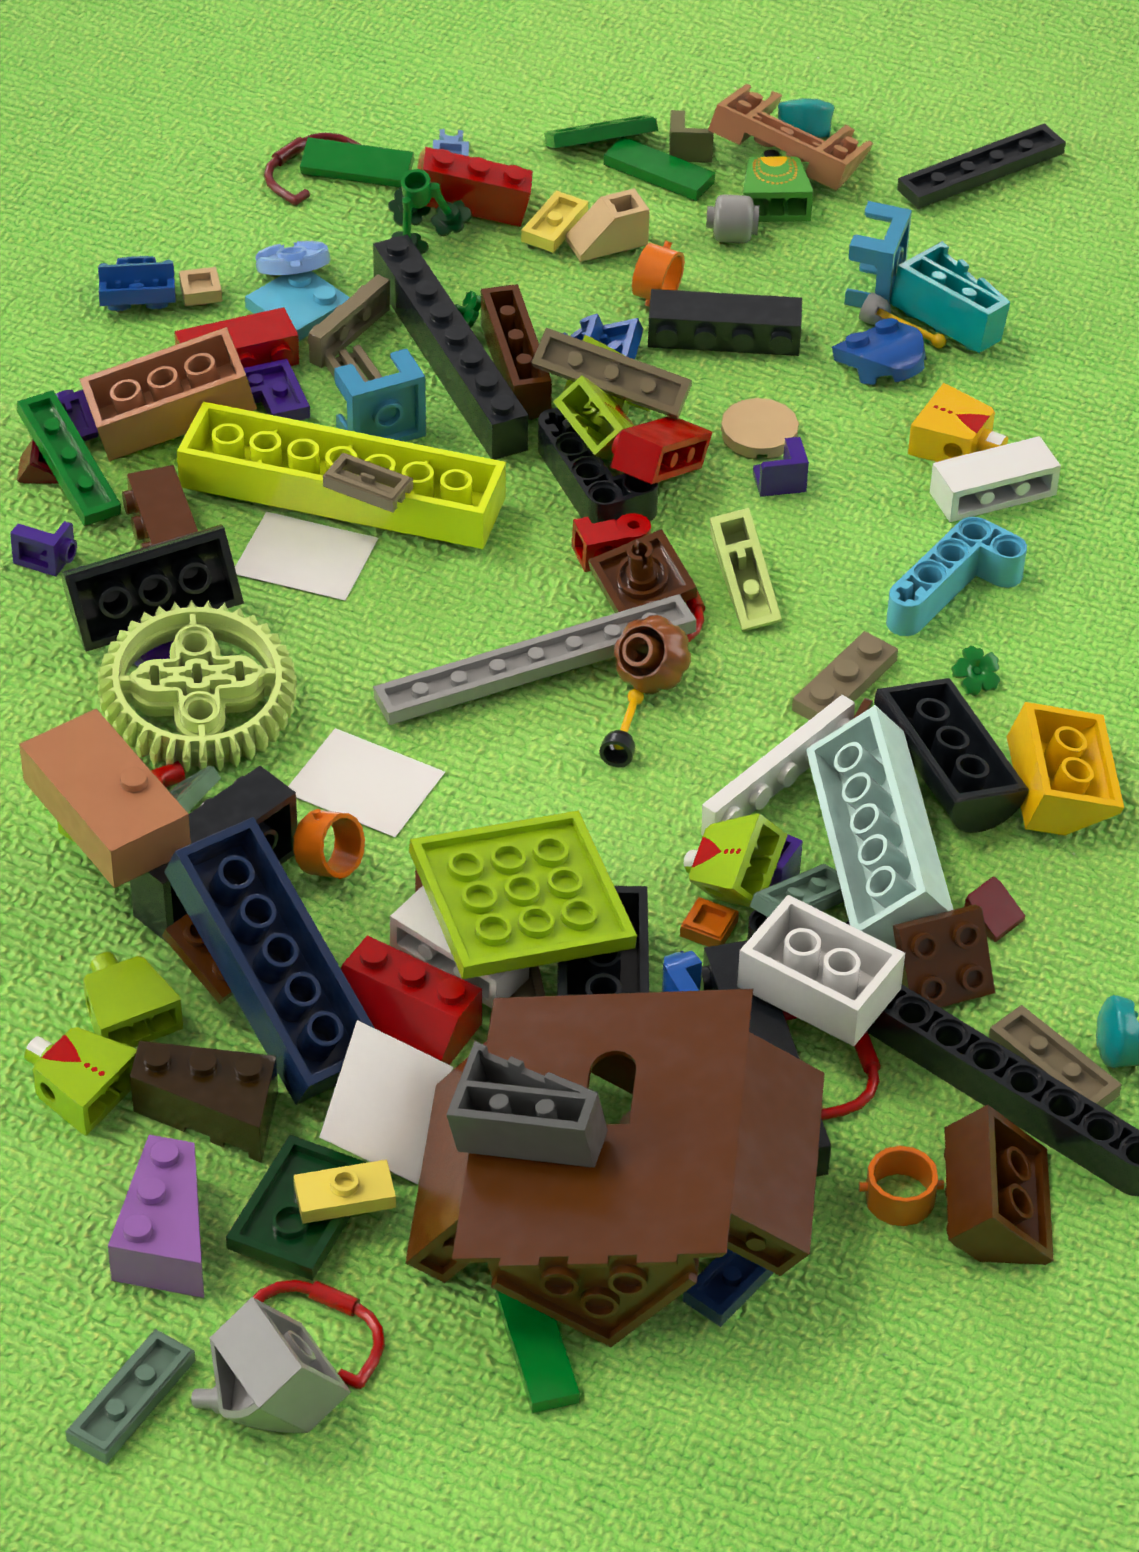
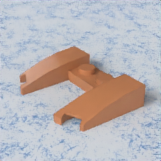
M745 84L717 104L708 128L709 131L738 145H741L750 136H754V140L760 145L766 147L775 146L785 151L787 156H796L800 158L801 162L807 161L809 162L806 169L808 178L836 191L858 168L873 144L871 141H866L858 147V140L852 138L855 130L848 125L843 126L824 141L781 121L770 114L780 103L782 95L772 91L770 97L763 101L762 95L750 92L751 85Z

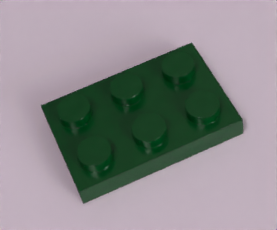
M289 1135L226 1236L227 1249L313 1281L351 1216L302 1224L294 1189L293 1175L368 1162Z

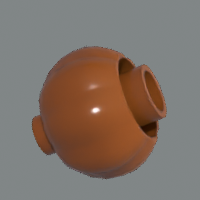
M650 615L645 619H636L630 622L624 628L621 637L614 646V656L617 662L616 669L619 677L625 683L631 684L636 690L644 694H655L661 690H670L676 687L691 663V654L688 649L689 641L686 633L679 626L673 625L670 620L659 615Z

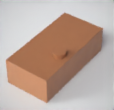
M227 327L79 379L109 461L185 435L203 401L249 411L257 409L247 376Z
M97 709L91 710L19 744L24 782L113 888L170 862L176 850L191 844L189 814Z

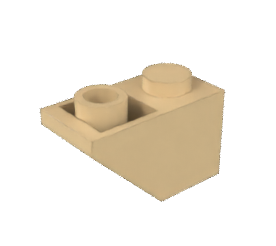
M635 188L601 196L566 234V242L580 262L646 246L649 235L650 209Z

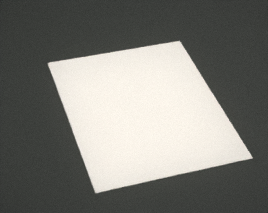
M266 512L236 564L235 570L236 574L346 601L379 538Z
M335 728L288 787L296 792V798L328 811L350 813L358 819L360 824L396 837L444 775L445 771Z
M357 1020L319 1138L369 1162L387 1159L390 1172L418 1184L435 1087L453 1070V1067Z

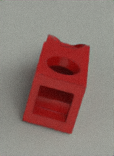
M636 513L622 515L618 520L613 519L593 524L589 517L573 519L571 547L584 572L591 571L589 559L651 534V522L647 517Z

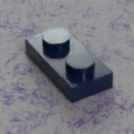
M727 1249V1253L724 1256L716 1257L697 1276V1283L683 1293V1302L721 1327L774 1273Z

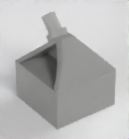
M251 1297L209 1338L216 1385L213 1389H194L191 1402L194 1408L213 1409L216 1414H222L224 1418L248 1427L285 1433H309L351 1391L302 1323Z

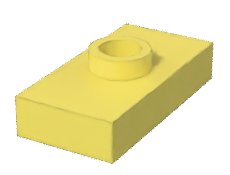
M556 190L521 230V242L554 253L566 239V234L588 211V201Z
M387 1159L293 1175L294 1189L302 1224L396 1208V1195Z

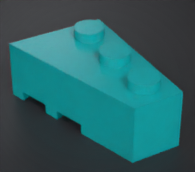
M943 241L899 264L890 300L891 305L902 310L907 316L917 318L933 327L936 332L946 334L962 343L967 349L978 353L1002 340L1010 301L983 277L978 278V280L968 272L969 264L963 259L958 260V262L948 254L949 246Z

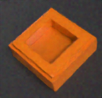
M698 897L680 927V937L707 947L725 944L738 923L739 911Z

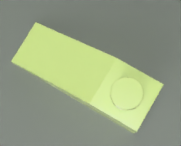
M745 508L711 517V538L742 632L782 622L750 509Z

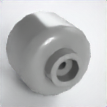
M719 195L715 206L707 207L706 228L713 229L714 238L719 242L747 243L752 235L758 234L759 206L754 205L750 196Z

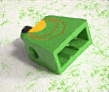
M773 149L766 150L761 154V157L749 158L743 195L750 196L754 205L759 206L758 222L811 221L813 188L800 158L796 156L781 157L780 152Z

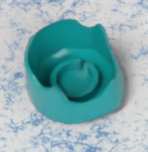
M800 98L784 101L778 104V119L818 138H829L835 107L833 104L820 99Z
M1117 995L1107 998L1098 1014L1096 1044L1102 1062L1107 1067L1139 1066L1138 1012L1134 1011L1135 1003L1132 1000Z

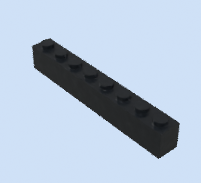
M408 234L373 243L374 277L378 274L390 280V304L489 457L496 460L528 451L527 412Z

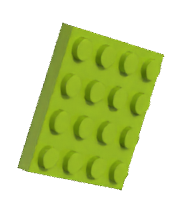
M579 810L410 839V856L462 980L628 950L636 946L637 934Z

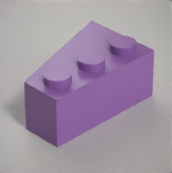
M148 1135L108 1244L112 1281L204 1298L195 1143Z

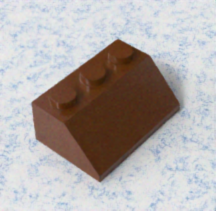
M988 1104L944 1128V1158L946 1161L945 1194L947 1198L948 1224L946 1230L948 1240L955 1247L962 1249L978 1262L1047 1265L1053 1262L1047 1148Z

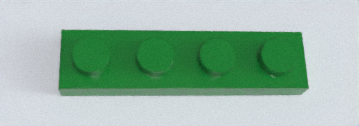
M54 390L17 401V413L83 526L120 515L121 503Z

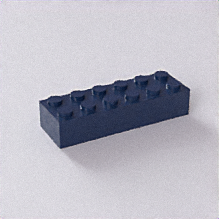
M249 818L176 850L164 873L267 1055L276 1056L277 1073L295 1105L335 1087L357 1020L372 1028L374 1026L255 818Z

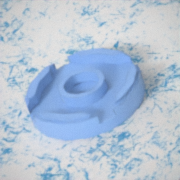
M297 241L293 247L284 248V244H276L262 249L255 256L257 271L266 275H290L321 268L330 262V252L327 245L318 241Z

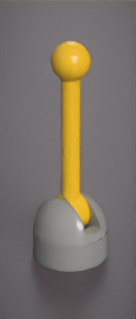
M873 292L868 295L861 307L859 319L865 323L875 326L876 322L880 320L894 318L898 322L917 328L923 338L931 341L935 348H942L946 344V337L943 334L937 333L934 335L891 314L889 302Z

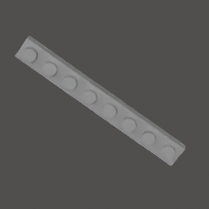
M680 594L373 686L374 699L388 724L392 725L615 657L614 646L616 641L621 637L624 628L636 619L642 620L650 615H659L670 620L673 625L679 626L686 635L696 632V619Z

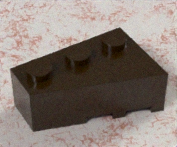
M139 1041L130 1074L133 1112L183 1132L190 1128L210 1136V1142L221 1147H224L226 1143L247 1151L250 1159L262 1163L278 1095L276 1056Z

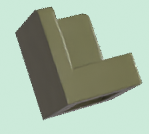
M671 110L669 155L687 162H712L714 133L708 129L685 128V111Z

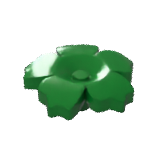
M470 290V292H466V297L462 303L463 307L455 304L469 327L472 328L481 308V296Z
M972 645L962 650L964 658H959L956 664L951 667L953 677L965 678L961 682V686L965 689L966 695L976 696L981 688L985 692L990 689L995 690L1000 682L999 676L995 673L999 670V659L993 652H989L983 657V649Z

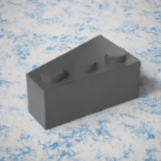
M476 1041L473 1044L446 1114L458 1152L595 1168L608 1131L597 1092L550 1072H547L544 1076L525 1068L523 1061L512 1056L509 1060L489 1053L487 1046Z

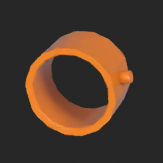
M665 240L664 246L648 243L638 258L632 279L633 295L646 299L645 306L650 307L651 289L678 290L684 272L685 259L683 253L670 249L672 242Z
M315 809L300 820L294 834L293 851L295 860L301 870L310 875L342 879L354 872L361 863L365 848L363 827L356 817L350 813ZM332 825L335 835L334 850L331 858L326 862L324 839Z
M907 1146L889 1147L877 1153L869 1163L867 1181L859 1182V1192H865L868 1209L879 1220L897 1226L913 1225L926 1219L934 1208L937 1190L944 1189V1180H938L935 1162L926 1153ZM890 1175H907L918 1180L926 1188V1191L918 1196L908 1198L897 1197L885 1192L877 1184V1181Z

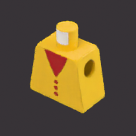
M943 383L911 424L908 454L939 462L1008 444V436L993 431L995 411L992 407Z

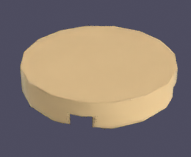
M763 398L745 399L731 405L724 412L721 423L724 443L733 452L747 458L756 459L757 454H767V458H775L784 454L785 438L797 437L799 427L797 417L790 408L775 400Z

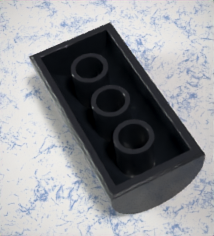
M222 524L61 572L68 606L78 636L86 652L110 645L111 641H117L119 630L128 631L130 621L141 623L144 612L153 617L156 616L159 606L167 612L171 610L174 602L180 608H187L191 600L196 607H204L207 601H209L212 608L219 609L224 603L227 608L244 604L227 535Z
M950 678L877 689L874 705L904 731L914 767L956 828L968 833L983 832L1005 822L1021 807L1029 789Z

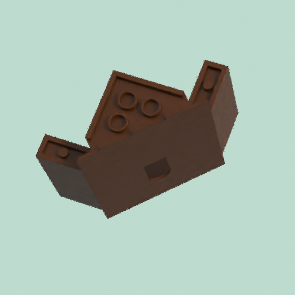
M753 989L494 998L487 1041L483 1044L487 1046L489 1053L509 1060L512 1056L523 1061L525 1068L544 1076L547 1072H550L588 1089L590 1075L593 1073L633 1095L629 1124H606L608 1131L595 1168L458 1152L446 1114L468 1060L467 1057L435 1087L405 1263L446 1283L469 1263L487 1262L492 1277L491 1288L609 1347L614 1346L697 1283L699 1258L722 1257L727 1253V1249L781 1276L810 1255L825 1073L749 1032Z

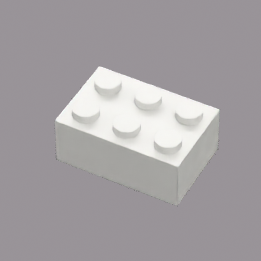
M787 895L740 949L737 987L753 989V995L855 1046L901 990L905 953Z

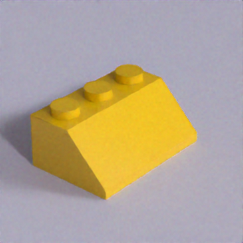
M1025 702L1007 735L1012 766L1029 789L1027 797L1021 805L1025 829L1065 836L1121 814L1124 809V803L1104 715Z

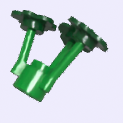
M412 169L404 172L401 178L402 188L395 191L394 200H391L388 204L389 210L394 213L393 219L395 223L403 226V231L393 233L392 237L408 234L420 254L428 251V243L421 240V236L418 233H411V224L419 225L422 222V216L430 213L431 207L426 205L431 198H435L439 205L436 211L437 214L431 218V223L435 226L439 236H447L452 231L454 233L461 232L464 228V223H467L472 218L471 210L465 207L462 200H457L454 203L446 202L441 194L440 185L438 183H431L429 174L421 169Z

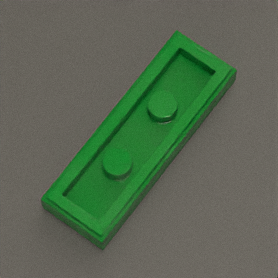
M640 115L546 131L544 134L546 146L560 148L658 131L656 118L649 115Z
M308 137L300 164L301 174L402 188L401 178L405 171L412 170L414 153L411 151Z
M621 137L604 154V165L694 201H697L715 183V172L626 137Z
M495 1290L496 1301L531 1412L536 1413L580 1403V1392L557 1321Z

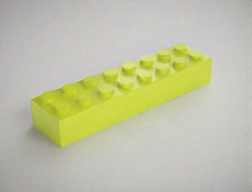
M204 401L177 450L178 476L182 488L484 549L506 498V462ZM342 453H346L413 478V490L410 493L405 492L404 501L402 503L397 502V509L394 512H390L323 487V475Z

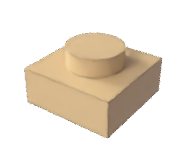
M216 267L179 271L180 287L185 306L222 302V290Z

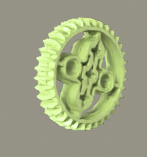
M191 600L187 608H180L174 602L171 610L167 612L159 606L154 617L144 612L141 623L130 621L128 631L119 630L117 641L110 642L108 653L104 654L102 659V667H100L98 673V697H100V709L103 715H105V719L131 749L136 748L139 758L150 755L153 766L162 760L166 761V765L179 761L183 765L186 774L191 766H199L200 770H203L210 765H215L221 772L225 762H230L237 767L241 756L252 761L255 750L265 752L268 747V741H277L279 731H285L288 718H291L293 713L294 701H296L297 677L294 671V663L292 658L289 657L286 645H281L278 633L270 634L267 623L258 625L255 614L244 618L241 608L231 613L228 612L225 603L219 609L212 608L209 601H207L204 607H196ZM215 639L242 648L255 657L263 667L247 656H220V648ZM173 641L170 647V659L145 661L138 666L136 671L126 675L132 665L143 654L159 645ZM270 696L263 709L251 720L233 730L221 733L225 727V713L249 711L264 697ZM128 703H131L148 716H174L175 726L180 734L171 733L151 725L142 719Z

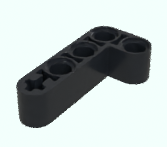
M558 408L545 410L539 415V454L581 518L589 517L593 524L613 519L618 520L622 515L628 513L641 514L647 517L649 521L656 517L659 482L650 484L626 473L613 477L602 459L593 454Z

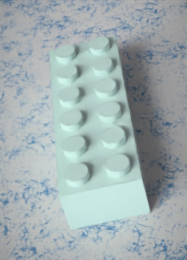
M874 705L808 747L806 752L850 926L896 948L893 925L951 911L953 906L904 731Z

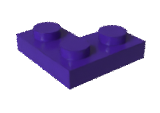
M288 359L243 368L255 404L262 402L267 414L299 421L310 418V405Z

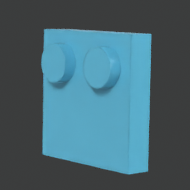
M308 271L298 274L281 275L246 295L245 305L246 309L253 314L285 307L300 341L309 335V332L315 325L321 323L337 306L342 305L350 297L314 272Z

